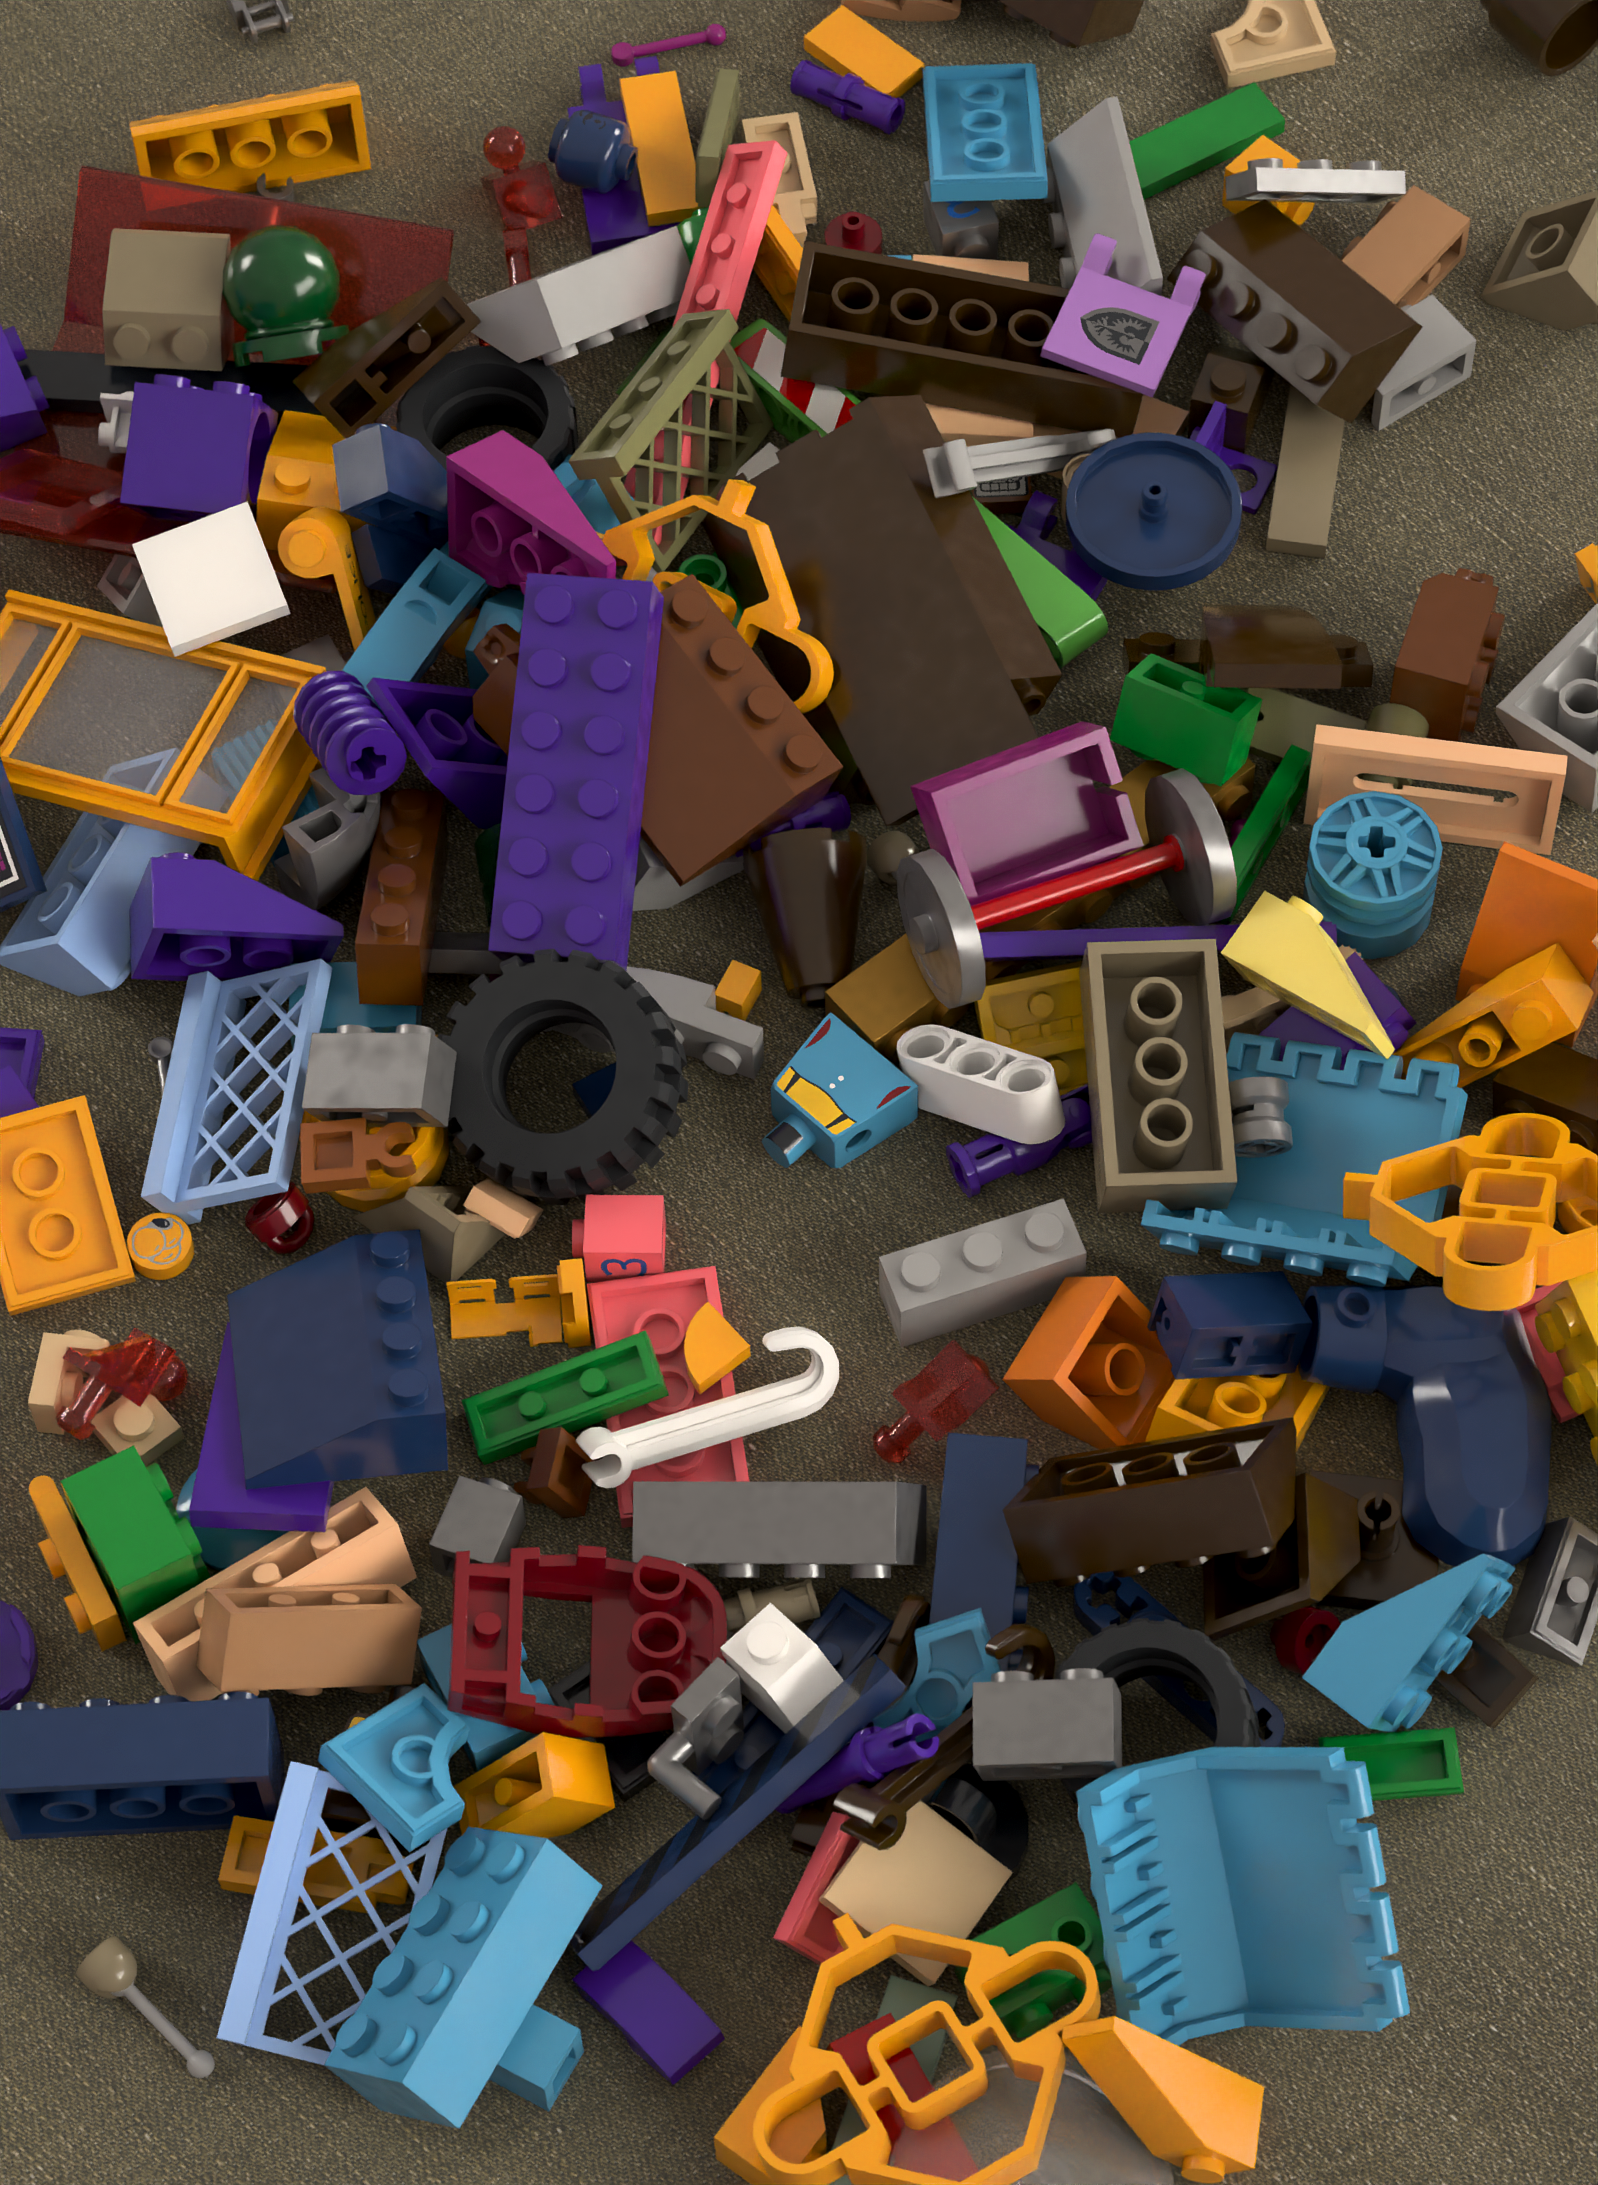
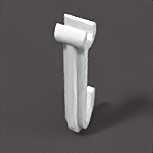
M800 1326L789 1327L769 1332L763 1337V1344L767 1349L772 1352L795 1348L809 1349L811 1353L810 1367L798 1376L619 1431L611 1432L609 1429L602 1427L589 1428L579 1435L576 1443L592 1460L600 1457L603 1458L583 1464L582 1469L597 1486L614 1488L623 1484L630 1476L632 1470L804 1418L821 1409L833 1396L839 1380V1360L832 1345L821 1335Z

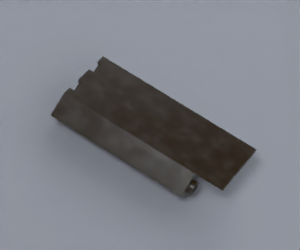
M921 395L869 397L849 409L853 419L823 437H821L817 429L813 430L776 452L779 463L749 481L743 472L732 478L734 480H743L756 486L745 514L769 526L801 619L797 629L821 642L832 660L834 675L827 697L813 710L802 713L843 765L842 770L828 791L829 793L838 791L839 794H843L848 804L876 805L885 826L901 825L919 814L910 786L1039 738L1029 717L1039 714L1062 676L970 491L935 498L923 450L944 446L943 443L945 442ZM727 482L722 484L715 500L720 501ZM708 512L702 524L719 560L726 567L727 577L743 611L746 608L768 600L769 594L747 531ZM761 628L756 639L776 681L789 698L795 702L805 693L810 683L811 668L808 658L798 646Z

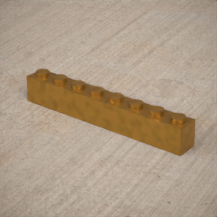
M1248 757L1246 763L1221 787L1216 784L1201 783L1210 795L1221 820L1231 821L1237 818L1252 801L1255 764ZM1146 760L1122 777L1123 781L1109 787L1127 793L1144 847L1107 861L1151 848L1145 821V791L1151 778L1178 770L1177 768L1158 760ZM1156 872L978 931L981 933L1072 930L1083 921L1091 923L1100 918L1110 907L1113 899L1130 887L1133 889L1142 887L1153 878ZM904 934L825 991L826 1016L830 1012L833 1013L876 1051L893 1063L900 1062L896 1048L897 1041L904 1033L921 1025L934 1024L949 1027L966 1013L971 1004L968 1003L948 1009L937 1000L920 971L912 953L907 934ZM1029 961L985 962L986 980L1015 975L1017 970Z

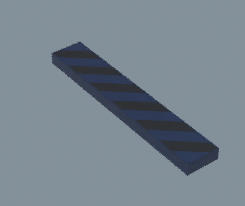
M873 1654L719 1794L722 1798L719 1807L708 1819L703 1820L699 1815L693 1817L583 1918L570 1940L578 1956L592 1971L597 1969L598 1971L853 1738L855 1733L864 1729L905 1691L904 1688L906 1686L877 1655Z

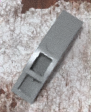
M627 967V973L636 982H640L671 1019L676 1028L674 1034L683 1045L685 1055L704 1061L708 1067L721 1074L733 1075L737 1073L755 1080L765 1060L762 1027L716 1011L715 986L680 975L651 969ZM566 1023L543 1030L545 1032L555 1030L577 1038L585 1047L596 1052H615L607 1037L598 1029L588 1024Z

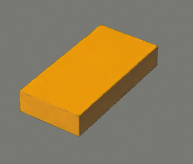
M843 5L804 36V50L834 72L842 76L852 73L862 77L864 85L892 97L899 98L923 78L924 63Z

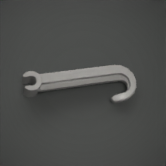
M1110 428L1057 436L1045 435L968 447L966 446L965 439L945 442L943 443L944 446L924 449L923 454L935 498H942L972 490L979 483L1064 470L1066 464L1071 459L1079 455L1091 454L1102 445L1115 440L1116 436L1114 429Z

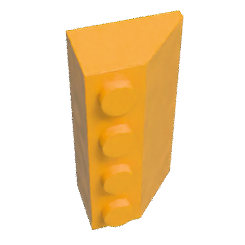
M354 80L129 122L147 211L257 191L256 183L263 173L266 175V189L285 186L288 177H291L295 184L371 169L359 85Z

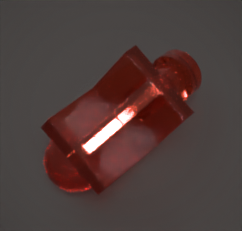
M499 126L489 131L483 142V153L486 160L492 166L502 170L480 177L483 189L491 190L494 193L506 234L510 236L562 218L546 163L530 160L519 164L526 150L523 136L512 127Z
M135 1327L126 1341L81 1354L69 1347L62 1358L87 1374L89 1378L70 1407L66 1408L62 1405L55 1416L57 1426L78 1440L87 1439L96 1428L91 1422L111 1391L141 1407L149 1394L155 1396L158 1401H169L179 1396L185 1389L188 1381L187 1368L184 1362L175 1355L177 1351Z
M955 1340L951 1341L915 1378L900 1384L891 1393L907 1411L891 1427L883 1425L873 1435V1447L878 1455L889 1463L900 1464L911 1454L909 1445L925 1430L936 1442L947 1437L948 1433H955L999 1389V1386L991 1379L987 1364L980 1357L967 1354Z

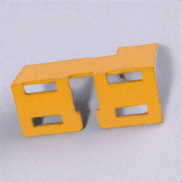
M557 1274L509 1278V1287L513 1288L515 1302L496 1304L494 1289H497L495 1279L446 1282L450 1302L451 1339L507 1336L509 1332L529 1331L530 1347H537L538 1344L563 1342ZM550 1294V1297L524 1298L527 1295ZM485 1299V1302L460 1303V1300Z

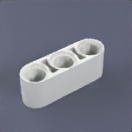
M934 1024L912 1028L897 1041L896 1049L902 1072L918 1085V1108L1024 1144L1046 1142L1060 1134L1064 1128L1065 1116L1055 1072L1052 1065L1046 1060Z

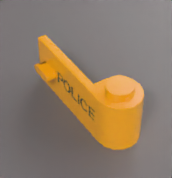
M314 507L291 521L281 532L278 541L279 557L283 565L292 574L302 578H318L334 574L353 648L356 651L376 623V619L354 549L351 535L352 530L346 518L338 511L328 507Z

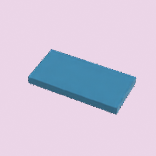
M1036 64L928 66L923 68V95L931 202L1048 198V179Z

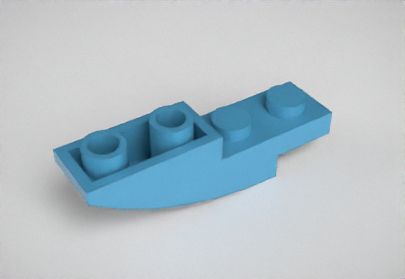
M448 541L440 550L434 548L378 618L342 671L354 675L370 694L372 701L379 707L366 687L370 680L374 677L418 682L436 661L444 643L493 586L487 585L484 578L450 558Z

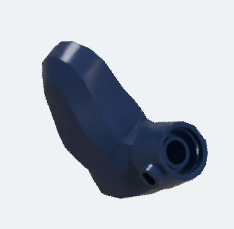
M1311 1286L1306 1292L1302 1303L1312 1321V1326L1298 1363L1300 1376L1304 1381L1368 1395L1377 1390L1397 1405V1441L1404 1463L1402 1516L1414 1540L1445 1564L1455 1567L1483 1553L1508 1562L1512 1566L1533 1555L1545 1531L1552 1434L1551 1401L1544 1380L1534 1361L1520 1312L1516 1308L1501 1311H1481L1465 1308L1450 1301L1445 1296L1443 1287Z

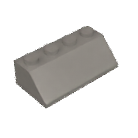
M1118 96L1109 97L1048 143L1046 168L1048 198H1043L1041 201L1043 204L1052 203L1054 213H1050L1048 216L1051 244L1053 248L1062 247L1064 258L1059 259L1062 288L1071 289L1083 264L1094 235L1098 233L1117 241L1116 248L1112 254V264L1107 274L1108 277L1162 296L1163 276Z
M677 226L587 257L467 303V306L482 321L471 332L518 363L542 355L545 366L579 354L576 342L582 352L614 340L611 328L615 337H619L649 326L646 314L649 323L676 315L691 268Z
M1598 603L1496 706V715L1520 750L1568 756L1562 794L1591 813L1598 807Z

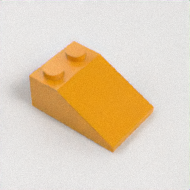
M288 410L283 412L267 453L257 497L256 525L265 548L268 550L278 551V541L284 528L303 512L314 507H328L338 511L346 518L352 532L366 524L372 525L344 514L340 510L332 445L345 438L325 416ZM390 426L391 429L397 431L395 426Z
M1298 1365L1295 1373L1175 1379L1157 1407L1145 1442L1293 1417L1297 1430V1453L1330 1386L1302 1380L1298 1371Z

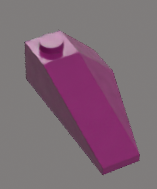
M502 430L446 456L449 557L484 578L487 585L501 588L509 583L521 586L522 594L525 595L527 573L616 579V560L543 456Z

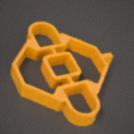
M729 479L720 501L709 496L691 495L606 530L605 535L596 532L609 552L627 563L622 579L646 581L655 560L647 536L649 530L701 509L746 530L769 598L764 602L746 608L736 630L751 649L762 628L798 646L805 653L810 663L811 679L805 693L793 702L801 713L813 710L827 697L834 675L831 657L821 642L797 629L801 619L770 528L767 524L745 514L756 486L743 480ZM659 572L653 577L652 581L661 592L688 575L681 572ZM699 581L732 623L737 611L735 600L731 596Z
M1534 1113L1502 1115L1488 1121L1484 1125L1480 1136L1468 1135L1383 1161L1378 1175L1346 1172L1343 1179V1218L1369 1220V1234L1432 1275L1443 1277V1292L1453 1303L1465 1308L1481 1311L1512 1309L1528 1302L1534 1295L1536 1285L1550 1286L1598 1270V1225L1570 1234H1561L1553 1229L1556 1202L1561 1203L1580 1196H1588L1598 1202V1155L1579 1144L1570 1143V1130L1567 1125L1558 1119ZM1518 1155H1528V1156H1536V1157H1525V1156H1518ZM1448 1185H1456L1463 1189L1459 1199V1216H1450L1431 1223L1424 1222L1394 1203ZM1466 1261L1486 1262V1263H1498V1264H1507V1265H1502V1266H1481V1265L1471 1264V1263H1468V1262H1466Z
M849 1913L833 1920L837 1939L844 1951L820 1965L789 2068L792 2082L770 2094L760 2105L754 2118L753 2139L767 2174L780 2185H829L844 2175H847L853 2185H1010L1036 2170L1067 2061L1064 2050L1067 2046L1062 2041L1063 2026L1096 2020L1100 2012L1101 1999L1097 1976L1088 1957L1076 1947L1058 1941L1035 1943L1009 1957L1002 1947L893 1923L864 1939ZM901 1953L968 1968L964 1981L968 2001L980 2020L965 2027L961 2024L949 2004L944 2001H932L877 2032L869 2039L867 2044V2051L877 2079L865 2086H860L840 2053L818 2049L836 1987L892 1955ZM1045 1970H1064L1074 1974L1086 1986L1085 1996L1073 2012L1020 2043L1012 2040L989 2003L991 1999ZM945 2029L971 2071L913 2103L906 2096L885 2060L937 2030ZM990 2045L998 2047L1016 2077L1040 2082L1023 2146L963 2181L957 2182L887 2166L892 2148L887 2131L875 2111L888 2104H893L909 2128L913 2130L928 2128L986 2093L989 2080L984 2060L979 2052ZM839 2087L845 2091L868 2129L820 2158L808 2163L794 2164L783 2161L769 2149L772 2133L784 2118Z

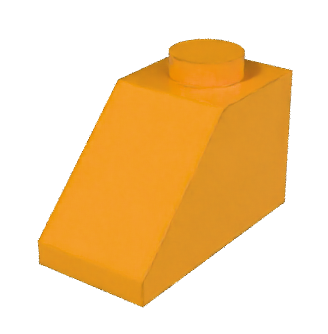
M544 1732L454 1786V1789L465 1803L462 1818L459 1820L461 1836H463L467 1827L551 1838L571 1834L615 1808L604 1744Z
M798 2026L714 2136L716 2159L751 2185H780L763 2168L753 2139V2122L763 2101L779 2088L792 2082L789 2068L801 2032V2026ZM821 2097L787 2116L776 2126L769 2145L770 2151L775 2156L789 2163L802 2164L814 2161L827 2153L826 2129Z

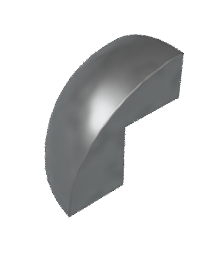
M323 767L309 774L319 809L282 827L290 853L274 861L284 895L315 911L338 896L360 871L372 848L380 816V792L372 795H352L340 790L329 778L327 771Z

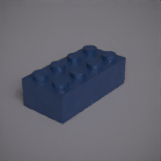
M229 1692L219 1696L218 1700L189 1701L187 1698L177 1695H162L152 1698L147 1704L121 1705L111 1699L97 1698L86 1700L79 1707L51 1708L44 1703L22 1702L13 1705L10 1710L0 1711V1819L10 1840L231 1829L234 1815L275 1822L284 1788V1748L269 1697L259 1698L255 1694L248 1692Z

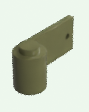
M1248 688L1247 693L1263 699L1249 753L1277 763H1281L1291 744L1311 752L1310 757H1312L1316 724L1427 738L1429 733V724L1426 718L1418 711L1405 705L1384 703L1375 706L1370 712L1367 721L1273 688ZM1367 773L1356 775L1362 780L1393 784V789L1401 790L1403 785L1412 786L1414 780Z

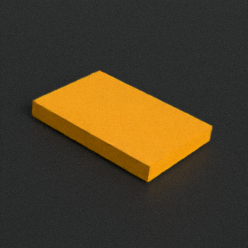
M86 1096L75 1097L0 1118V1283L9 1315L20 1314L136 1282Z

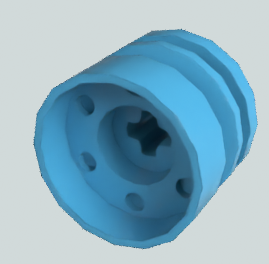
M1377 791L1351 794L1326 808L1313 826L1302 900L1322 914L1323 919L1321 922L1336 924L1337 947H1341V945L1348 947L1350 945V948H1356V951L1361 953V958L1370 960L1395 956L1416 944L1429 926L1443 850L1437 826L1425 811L1400 795Z

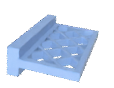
M323 959L226 981H220L209 971L188 976L141 1197L159 1211L176 1215L189 1225L201 1222L203 1208L288 1191L300 1133V1124L302 1123L304 1113L302 1103L312 1033H320L333 969ZM306 984L304 996L287 1013L281 1005L299 986ZM259 995L261 1000L244 1017L247 1003L244 999ZM275 1013L281 1021L256 1046L250 1038ZM295 1035L293 1051L276 1068L270 1060ZM245 1046L250 1054L232 1072L235 1055ZM264 1068L270 1076L245 1101L239 1093ZM283 1090L282 1106L264 1124L258 1116ZM233 1101L239 1109L221 1127L224 1109ZM252 1124L258 1132L233 1157L227 1149ZM272 1147L273 1151L268 1173L250 1177L247 1174L248 1170ZM221 1157L227 1166L209 1184L212 1166Z
M291 1761L217 2039L324 2066L331 2052L304 2046L303 2044L322 2034L332 2051L336 2043L328 2029L355 2014L366 1996L346 1960L381 1939L384 1940L390 1953H392L396 1945L390 1934L406 1924L409 1925L410 1913L385 1927L365 1891L401 1870L415 1894L413 1909L416 1903L427 1895L433 1885L447 1828L432 1837L429 1844L403 1859L386 1828L364 1807L371 1821L335 1841L321 1818L328 1788L348 1794L351 1793L329 1772ZM319 1828L328 1846L311 1856L317 1829ZM376 1828L396 1863L360 1884L340 1849ZM333 1853L353 1889L317 1910L303 1886L307 1868ZM426 1855L420 1880L417 1883L408 1865ZM358 1896L378 1932L342 1953L321 1917ZM299 1897H301L310 1915L292 1925ZM315 1922L335 1958L298 1979L284 1954L288 1938ZM282 1965L292 1984L274 1994ZM340 1965L360 2001L323 2022L303 1986ZM297 1991L317 2027L293 2042L263 2035L270 2006Z

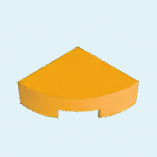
M582 1258L560 1260V1265H557V1275L561 1298L564 1341L568 1343L569 1348L591 1346Z
M709 1302L705 1303L697 1311L686 1332L684 1352L688 1376L698 1393L702 1394L751 1356L750 1345Z

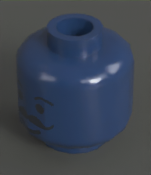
M579 110L574 112L569 119L561 118L557 123L549 145L548 160L555 164L556 173L563 182L597 193H606L611 191L620 179L626 181L630 179L636 166L638 148L630 145V130L623 121L589 110Z

